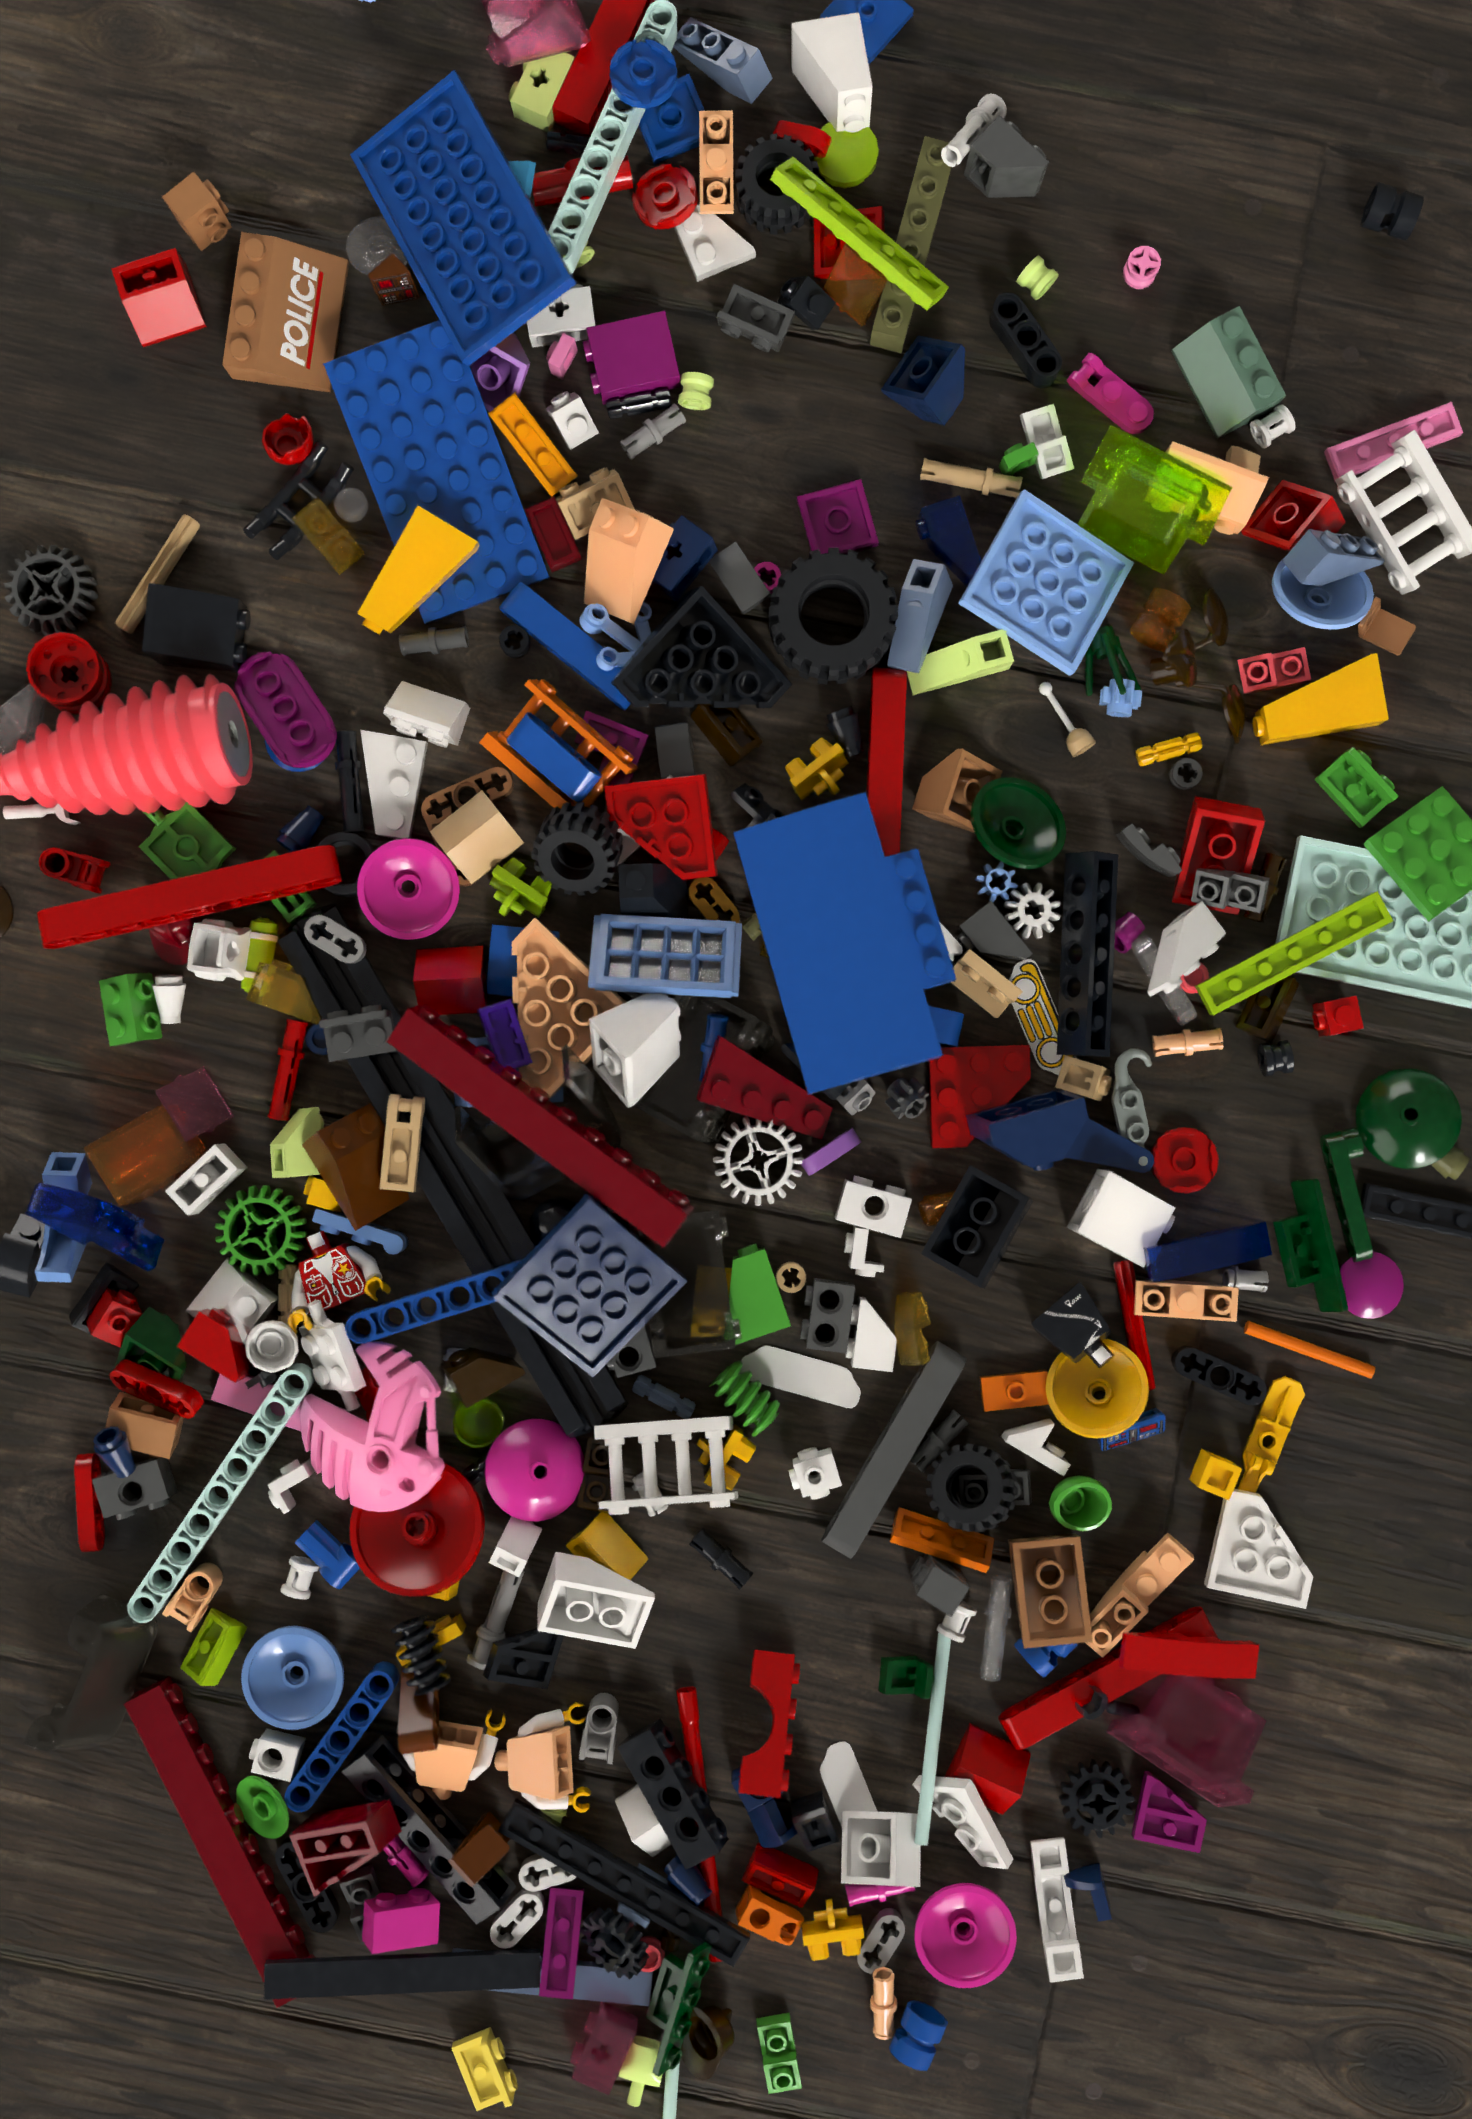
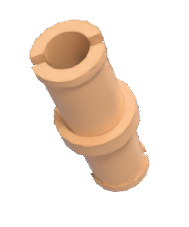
M1221 1028L1196 1032L1184 1029L1182 1033L1152 1036V1041L1154 1042L1152 1047L1155 1057L1179 1053L1191 1056L1193 1052L1223 1049Z
M880 1967L873 1971V1995L870 1999V2007L874 2012L873 2034L875 2033V2037L881 2040H888L894 2036V2012L897 2010V1999L894 1996L895 1974L886 1967Z

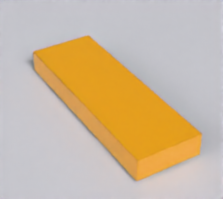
M515 392L488 413L489 417L550 497H553L560 489L577 477V474Z

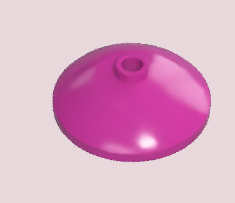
M413 838L392 840L374 850L365 860L357 883L359 904L369 922L384 934L405 940L420 939L440 930L454 914L460 893L457 872L447 855L431 843ZM406 880H410L415 884L414 889L410 892L402 889V883Z
M534 1418L516 1422L497 1436L488 1451L484 1470L488 1492L499 1508L512 1517L531 1522L551 1519L564 1512L579 1495L580 1486L585 1474L582 1471L584 1455L576 1438L568 1437L562 1426L558 1423ZM538 1465H542L545 1469L544 1475L540 1478H536L534 1475V1469Z
M958 1883L938 1890L926 1900L916 1918L914 1940L920 1961L933 1977L949 1986L974 1988L993 1981L1007 1968L1015 1952L1017 1933L1015 1922L1008 1906L996 1893L981 1885ZM960 1922L968 1923V1927L964 1930L958 1929L957 1925Z

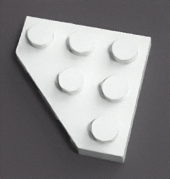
M1234 1488L1230 1500L1223 1498L1204 1585L1210 1589L1306 1609L1313 1575L1295 1550V1547L1275 1519L1262 1496L1258 1493Z

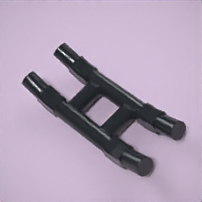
M317 440L306 459L298 466V470L267 506L265 505L255 518L243 528L246 536L253 539L262 530L268 528L278 517V514L293 527H290L280 537V540L269 549L270 555L275 560H279L284 554L298 545L303 539L304 534L325 509L341 494L347 484L346 482L354 471L351 465L342 462L335 475L331 477L323 488V491L308 478H311L317 471L321 460L329 449L326 444ZM299 489L314 500L302 516L287 505Z

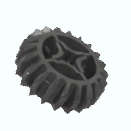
M51 544L47 551L44 546L37 545L36 555L30 550H25L27 559L24 562L19 558L14 559L15 564L19 566L16 571L7 570L8 575L13 578V581L3 583L5 588L11 591L10 594L4 597L6 602L13 604L9 609L11 614L16 617L19 616L18 622L24 627L29 626L30 630L36 634L40 633L41 630L44 635L53 634L54 631L56 633H66V626L72 631H78L76 621L80 620L83 623H87L88 619L83 614L86 610L89 612L95 611V607L89 603V600L98 599V594L90 590L98 585L93 577H89L93 570L88 565H83L84 559L79 555L73 556V552L68 548L60 550L58 546ZM60 567L59 570L54 569L50 574H39L45 569ZM72 580H74V593L70 600L69 589L73 585ZM31 583H33L34 591L29 597V589ZM43 583H46L48 586L52 587L55 590L54 592L60 597V599L51 595L48 592V589L43 585ZM59 606L64 608L52 615H42L44 611L49 612L53 607Z

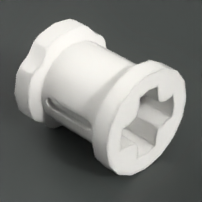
M1283 404L1276 406L1274 412L1261 420L1255 419L1250 423L1251 434L1256 443L1262 448L1269 447L1272 440L1283 433L1290 434L1296 427L1291 412Z
M291 1556L289 1559L291 1568L286 1583L282 1584L280 1591L292 1598L309 1599L311 1595L309 1587L313 1573L318 1571L319 1566L310 1558Z
M961 1601L953 1616L951 1617L946 1614L942 1624H939L936 1630L954 1641L963 1643L966 1637L964 1635L971 1616L976 1615L977 1609Z

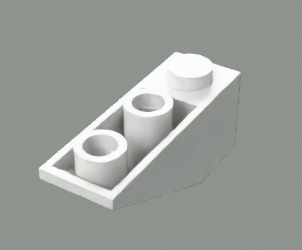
M1203 901L1182 912L1163 929L1147 992L1150 997L1162 990L1168 994L1176 989L1183 982L1180 978L1182 975L1187 976L1201 965L1199 962L1201 957L1204 959L1219 948L1217 942L1226 932Z

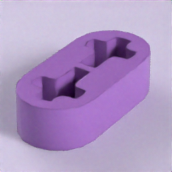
M850 1128L805 1157L801 1166L807 1175L810 1176L853 1149L862 1141L855 1130Z

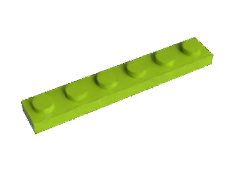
M791 157L775 168L770 180L780 187L784 194L792 197L806 209L810 216L817 218L838 239L843 240L853 248L863 260L877 268L889 282L896 284L908 294L914 303L928 310L943 298L949 286L796 158Z
M1378 891L1373 892L1199 983L1195 988L1210 1016H1213L1393 922V919Z

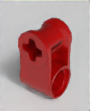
M55 847L46 849L40 855L39 867L45 875L71 883L72 886L102 894L100 885L105 869L110 867L111 862ZM62 855L65 860V866L60 872L56 873L53 869V861Z

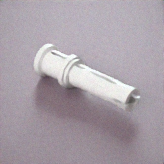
M992 93L986 94L980 99L978 106L968 113L966 124L941 152L942 160L946 165L950 167H955L956 164L959 165L970 151L971 144L999 115L1003 119L1005 118L1007 108L1001 97ZM997 108L998 111H997V112L995 113V115L993 116L992 113H993V112L995 111V109Z

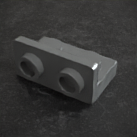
M381 1005L362 1007V1014L348 1016V1010L327 1013L328 1019L320 1020L319 1025L320 1028L324 1029L329 1062L398 1051L386 1042L395 1029L392 1011L382 1010Z

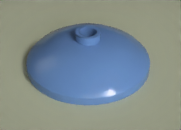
M285 1626L265 1634L250 1649L242 1668V1690L249 1707L264 1722L281 1729H303L320 1722L337 1704L344 1685V1667L337 1649L324 1635L307 1627ZM293 1667H301L303 1675H296L293 1672Z

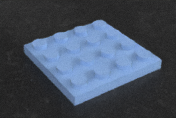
M1024 489L1019 493L958 604L998 630H1005L1007 636L1071 676L1076 672L1134 562Z

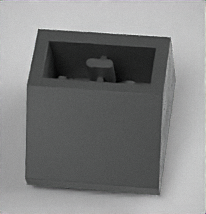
M999 115L971 144L964 176L987 198L1034 197L1040 190L1049 161L1046 159L1041 148L1037 145H1031L1022 137L1019 128L1014 123L1006 122Z

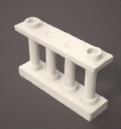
M1415 430L1391 444L1394 449V455L1357 478L1353 470L1335 480L1338 485L1337 492L1344 503L1349 504L1366 535L1377 544L1379 548L1377 552L1385 560L1383 564L1389 572V582L1394 589L1400 591L1401 595L1419 588L1420 585L1415 576L1452 553L1457 559L1472 554V527ZM1400 466L1405 468L1411 479L1410 485L1374 507L1364 489ZM1417 495L1421 497L1428 508L1427 514L1391 536L1381 518ZM1433 525L1438 526L1445 537L1444 542L1408 565L1398 547Z
M733 1416L594 1426L595 1440L604 1439L605 1446H608L611 1500L599 1502V1509H609V1515L628 1514L629 1507L708 1501L710 1502V1508L729 1507L730 1500L738 1498V1491L726 1492L722 1437H725V1430L733 1429ZM705 1432V1438H709L712 1493L692 1494L689 1440L692 1439L691 1433ZM671 1434V1440L675 1441L678 1495L658 1497L655 1442H658V1435ZM625 1437H638V1443L642 1444L645 1498L625 1499L622 1444H625Z

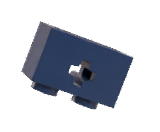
M682 515L676 523L672 522L669 525L674 530L651 583L676 602L718 551L713 537Z

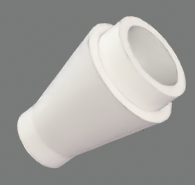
M183 975L155 976V984H152L160 1015V1023H181V1011L186 983H183Z

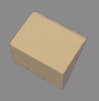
M483 790L430 831L445 854L471 884H474L524 844L523 840Z

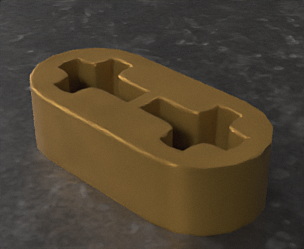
M709 877L697 878L691 883L689 896L706 920L719 919L718 914L714 910L715 907L719 906L725 913L731 911L734 914L731 917V921L739 923L740 917L737 908L713 879ZM699 884H702L704 887L712 886L713 889L710 891V895L715 901L712 905L705 898L698 900L695 897L698 894L696 887Z

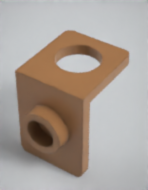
M1378 597L1374 598L1370 610L1358 625L1360 638L1395 655L1402 653L1416 630L1414 624L1381 609V599Z

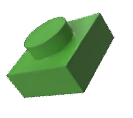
M1034 442L1026 446L1018 443L1008 448L1004 452L1005 456L1002 457L999 465L1001 473L1011 476L1034 465L1039 455Z

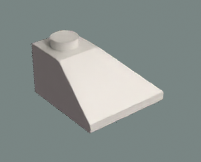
M228 1257L186 1309V1312L195 1318L199 1311L207 1308L209 1310L217 1308L230 1317L228 1322L237 1327L241 1340L245 1345L251 1329L264 1321L278 1303V1296L248 1272H240L239 1265L231 1266L228 1263L230 1259Z

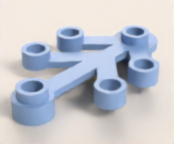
M643 602L640 609L645 617L638 615L634 623L638 639L609 619L608 611L603 605L590 604L584 609L579 621L581 627L587 633L599 634L603 631L630 651L617 652L611 647L603 648L596 658L597 665L601 669L610 671L614 667H624L651 634L648 619L651 617L652 610L647 603ZM603 656L610 657L612 662L606 661Z

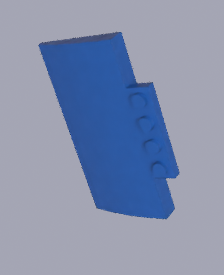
M866 792L733 832L808 1095L940 1058L943 1054L924 990L956 981V976L918 848L887 857L884 856Z

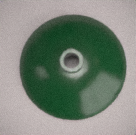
M998 778L984 785L972 802L971 822L974 832L983 847L998 860L1017 868L1033 869L1050 863L1062 850L1066 839V825L1063 815L1055 801L1035 784L1019 778Z
M1398 1069L1379 1076L1365 1089L1356 1109V1128L1362 1138L1363 1145L1378 1160L1396 1168L1418 1169L1439 1161L1453 1148L1461 1130L1462 1115L1455 1094L1440 1078L1422 1070ZM1409 1109L1414 1110L1417 1114V1119L1413 1121L1407 1120L1404 1112Z

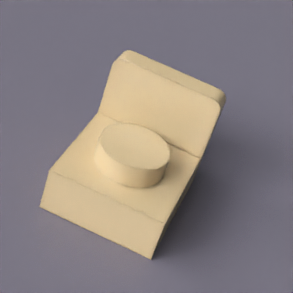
M1065 1055L1055 1087L1101 1102L1103 1095L1106 1096L1111 1088L1112 1077L1109 1076L1111 1070Z

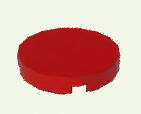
M662 164L651 168L640 177L635 194L633 192L632 202L638 218L646 226L654 229H670L680 225L691 216L697 206L699 192L693 175L686 168Z
M1187 1127L1170 1129L1157 1138L1151 1149V1153L1154 1156V1165L1151 1168L1152 1173L1160 1185L1172 1192L1189 1194L1200 1191L1207 1186L1217 1172L1219 1157L1216 1146L1207 1135L1198 1129Z

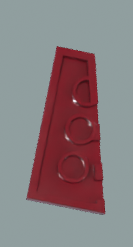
M717 1035L696 1099L770 1123L773 1119L774 1125L781 1126L784 1124L786 1129L822 1140L833 1108L812 1094L808 1095L807 1091Z

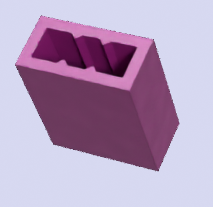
M665 310L586 328L589 340L582 341L587 362L594 361L596 373H591L590 378L594 394L601 393L603 404H606V401L610 398L619 397L622 400L626 395L650 391L652 394L655 393L656 389L668 388L671 390L681 387L679 370Z

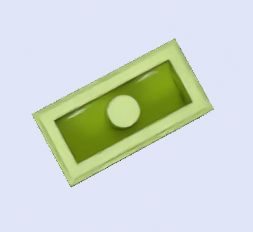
M211 1608L180 1668L200 1686L218 1685L247 1627L238 1620L215 1608Z

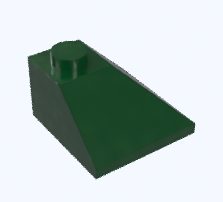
M148 1307L125 1334L115 1367L121 1360L127 1359L181 1382L187 1364L184 1351L177 1347L181 1340L178 1324L173 1322L165 1313L157 1312L153 1308Z

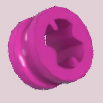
M771 562L759 563L754 569L760 579V573L763 571L767 575L772 573L775 575V578H772L773 584L771 586L764 582V585L772 594L781 576L780 569Z

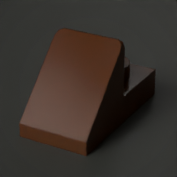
M490 1811L480 1818L448 1861L470 1887L475 1885L510 1850L507 1844L510 1838L498 1832L501 1823Z

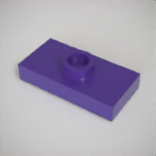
M511 999L477 1010L490 1050L495 1055L494 1060L504 1067L510 1066L514 1069L533 1063Z

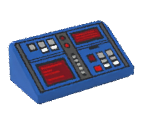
M1156 1408L1144 1411L1140 1418L1124 1432L1111 1437L1097 1438L1101 1451L1110 1450L1163 1433L1165 1431V1415Z

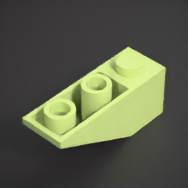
M1003 629L926 654L919 673L907 671L912 696L1008 670L1013 664L1014 658L1007 633Z

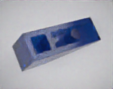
M959 495L922 507L919 520H916V528L920 539H926L929 549L968 587L981 563V559Z

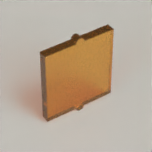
M846 243L823 290L836 302L835 304L839 306L840 312H846L862 327L867 323L888 280L884 274L871 263L863 260Z

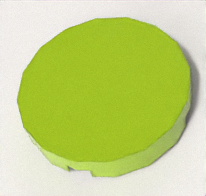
M830 122L822 126L821 130L832 138V142L825 158L813 157V161L818 163L820 175L830 185L841 188L858 186L864 182L865 178L875 170L879 152L877 138L870 127L850 133L847 131L836 132Z

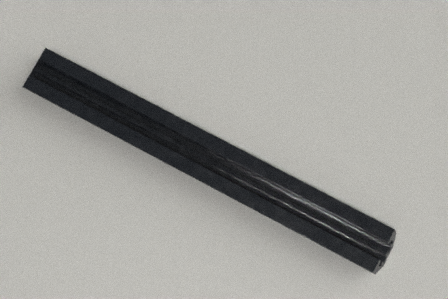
M336 903L319 907L310 912L308 915L293 922L277 937L279 945L323 1020L328 1019L327 1013L348 1010V1016L362 1014V1007L381 1005L382 1010L392 1011L394 1028L397 1026L402 1016L366 954L360 962L348 964L310 943L304 934L306 922L315 915L331 918L351 930ZM326 922L323 925L316 924L313 930L317 932L316 939L320 936L330 940L333 938L334 935L325 929ZM339 939L337 944L346 950L345 957L349 954L356 955L358 949L354 947L356 942L354 939L351 943ZM399 1051L347 1059L385 1126L390 1094H400L402 1098L413 1099L414 1096L425 1097L417 1180L471 1273L476 1274L525 1258L536 1245L441 1082ZM400 1112L399 1122L410 1123L411 1113ZM489 1276L485 1282L487 1290L492 1293L501 1283V1280L498 1277ZM499 1302L490 1303L568 1437L573 1438L593 1432L594 1426L604 1425L612 1421L627 1407L629 1403L606 1365L592 1377Z

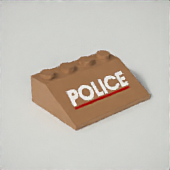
M241 232L222 363L232 379L331 392L332 385L324 363L336 358L349 267L348 259L278 237Z

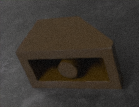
M472 1347L452 1353L447 1361L441 1363L456 1397L466 1408L526 1374L524 1369L513 1358Z

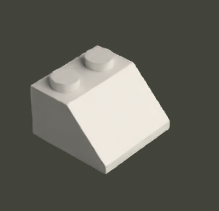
M842 1811L841 1883L920 1887L921 1845L914 1843L917 1814Z

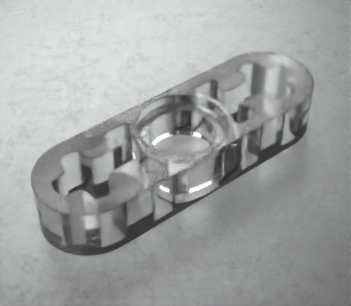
M1144 935L1131 943V949L1151 980L1158 949L1154 942L1147 935ZM1178 986L1168 994L1163 990L1158 992L1171 1015L1180 1026L1187 1024L1197 1017L1192 1003L1181 986Z

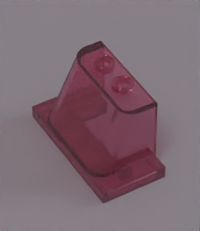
M1168 1674L1142 1714L1111 1721L1106 1731L1107 1733L1216 1807L1250 1803L1255 1791L1242 1783L1241 1779L1267 1720L1243 1705V1700L1231 1692H1224L1215 1686V1681L1212 1678Z

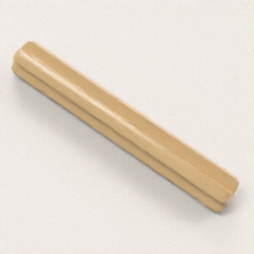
M186 514L182 515L118 616L115 624L125 632L133 633L146 613L148 584L164 585L200 528V524L195 519Z

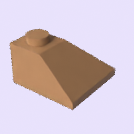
M957 748L922 777L912 809L933 820L974 832L971 822L972 802L984 785L1001 777L1002 771L966 750Z

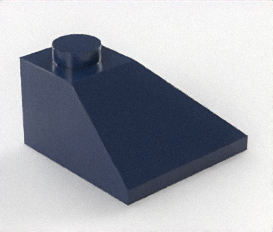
M918 335L881 388V391L920 419L945 426L963 399L965 348L962 344Z

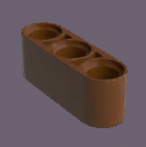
M401 1670L398 1718L400 1753L410 1754L437 1750L440 1689L422 1695H414V1692L418 1690V1686H407L406 1684L408 1680L414 1677V1673H403V1670Z

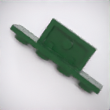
M1318 1179L1293 1181L1291 1186L1298 1215L1273 1222L1288 1288L1300 1287L1314 1282L1321 1312L1347 1311L1346 1294L1320 1182Z
M707 1942L690 1951L686 1962L672 1953L663 1958L646 2015L647 2019L665 2031L652 2072L658 2077L669 2069L673 2070L682 2058L683 2051L681 2046L684 2037L688 2034L692 2025L690 2017L693 2007L697 2004L701 1995V1990H699L701 1980L710 1966L708 1957L712 1946Z

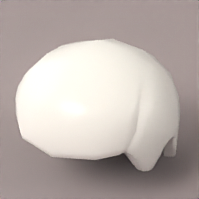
M265 1321L256 1325L249 1332L245 1342L246 1356L254 1367L269 1373L289 1368L299 1351L298 1337L289 1325L282 1321Z

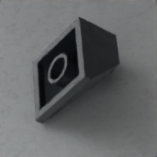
M618 864L621 915L689 919L688 879L682 880L665 864ZM622 929V935H634V930ZM642 930V934H663V933H664L663 931H645V930Z

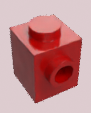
M1357 995L1312 1004L1313 1024L1319 1033V1037L1364 1029Z
M107 1288L86 1323L92 1336L121 1348L125 1334L140 1318L142 1311L138 1305L137 1298L133 1294L125 1290L116 1292Z

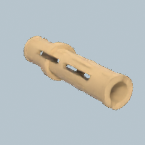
M924 458L920 480L982 491L981 495L988 496V493H994L1017 499L1023 477L995 473L993 468H987L985 471Z

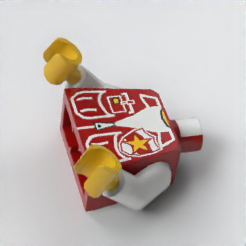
M324 1231L307 1237L306 1240L313 1257L298 1263L299 1269L294 1275L291 1294L292 1314L288 1317V1325L295 1334H297V1325L304 1321L305 1328L308 1331L311 1330L313 1323L307 1316L310 1312L307 1304L316 1300H321L325 1311L364 1293L374 1301H378L376 1291L380 1287L385 1293H390L391 1288L382 1280V1275L375 1258L357 1246H350L347 1242L332 1248Z

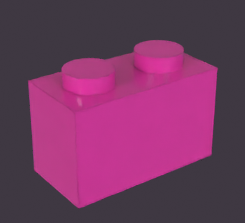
M424 1888L411 1889L409 1893L400 1895L380 1893L376 1895V1898L364 1899L362 1941L372 1954L438 1944L440 1902L429 1890Z

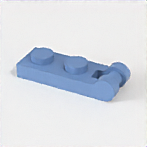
M319 1207L316 1208L312 1219L313 1222L321 1224L319 1229L324 1232L339 1235L340 1231L352 1234L351 1240L369 1246L372 1241L382 1244L384 1250L389 1254H398L408 1246V1237L404 1233L372 1222L355 1231L346 1215L341 1212Z

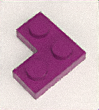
M586 710L583 720L614 747L620 745L634 757L632 762L638 766L649 735ZM577 732L574 743L580 745L585 738ZM596 747L593 749V751L604 755ZM605 755L599 768L600 773L610 761ZM620 769L608 786L631 783L635 772L625 774Z

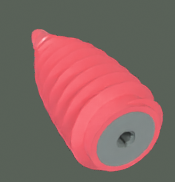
M212 674L207 675L205 685L199 688L196 687L187 675H181L177 680L175 693L171 691L165 682L158 680L153 685L151 699L148 698L141 688L133 686L129 690L126 705L119 696L109 693L104 700L102 713L94 703L86 701L81 706L79 721H76L70 712L62 711L57 718L55 731L52 732L46 724L40 723L36 728L35 740L27 743L24 739H19L15 750L4 755L0 753V796L12 795L21 801H26L33 797L40 805L46 808H52L59 804L70 813H79L86 808L95 815H104L110 809L121 815H129L136 807L142 812L150 814L155 813L161 805L168 810L177 811L186 802L195 808H201L209 802L210 798L219 804H227L235 795L237 786L248 784L252 775V746L245 715L233 690L227 684L220 683Z

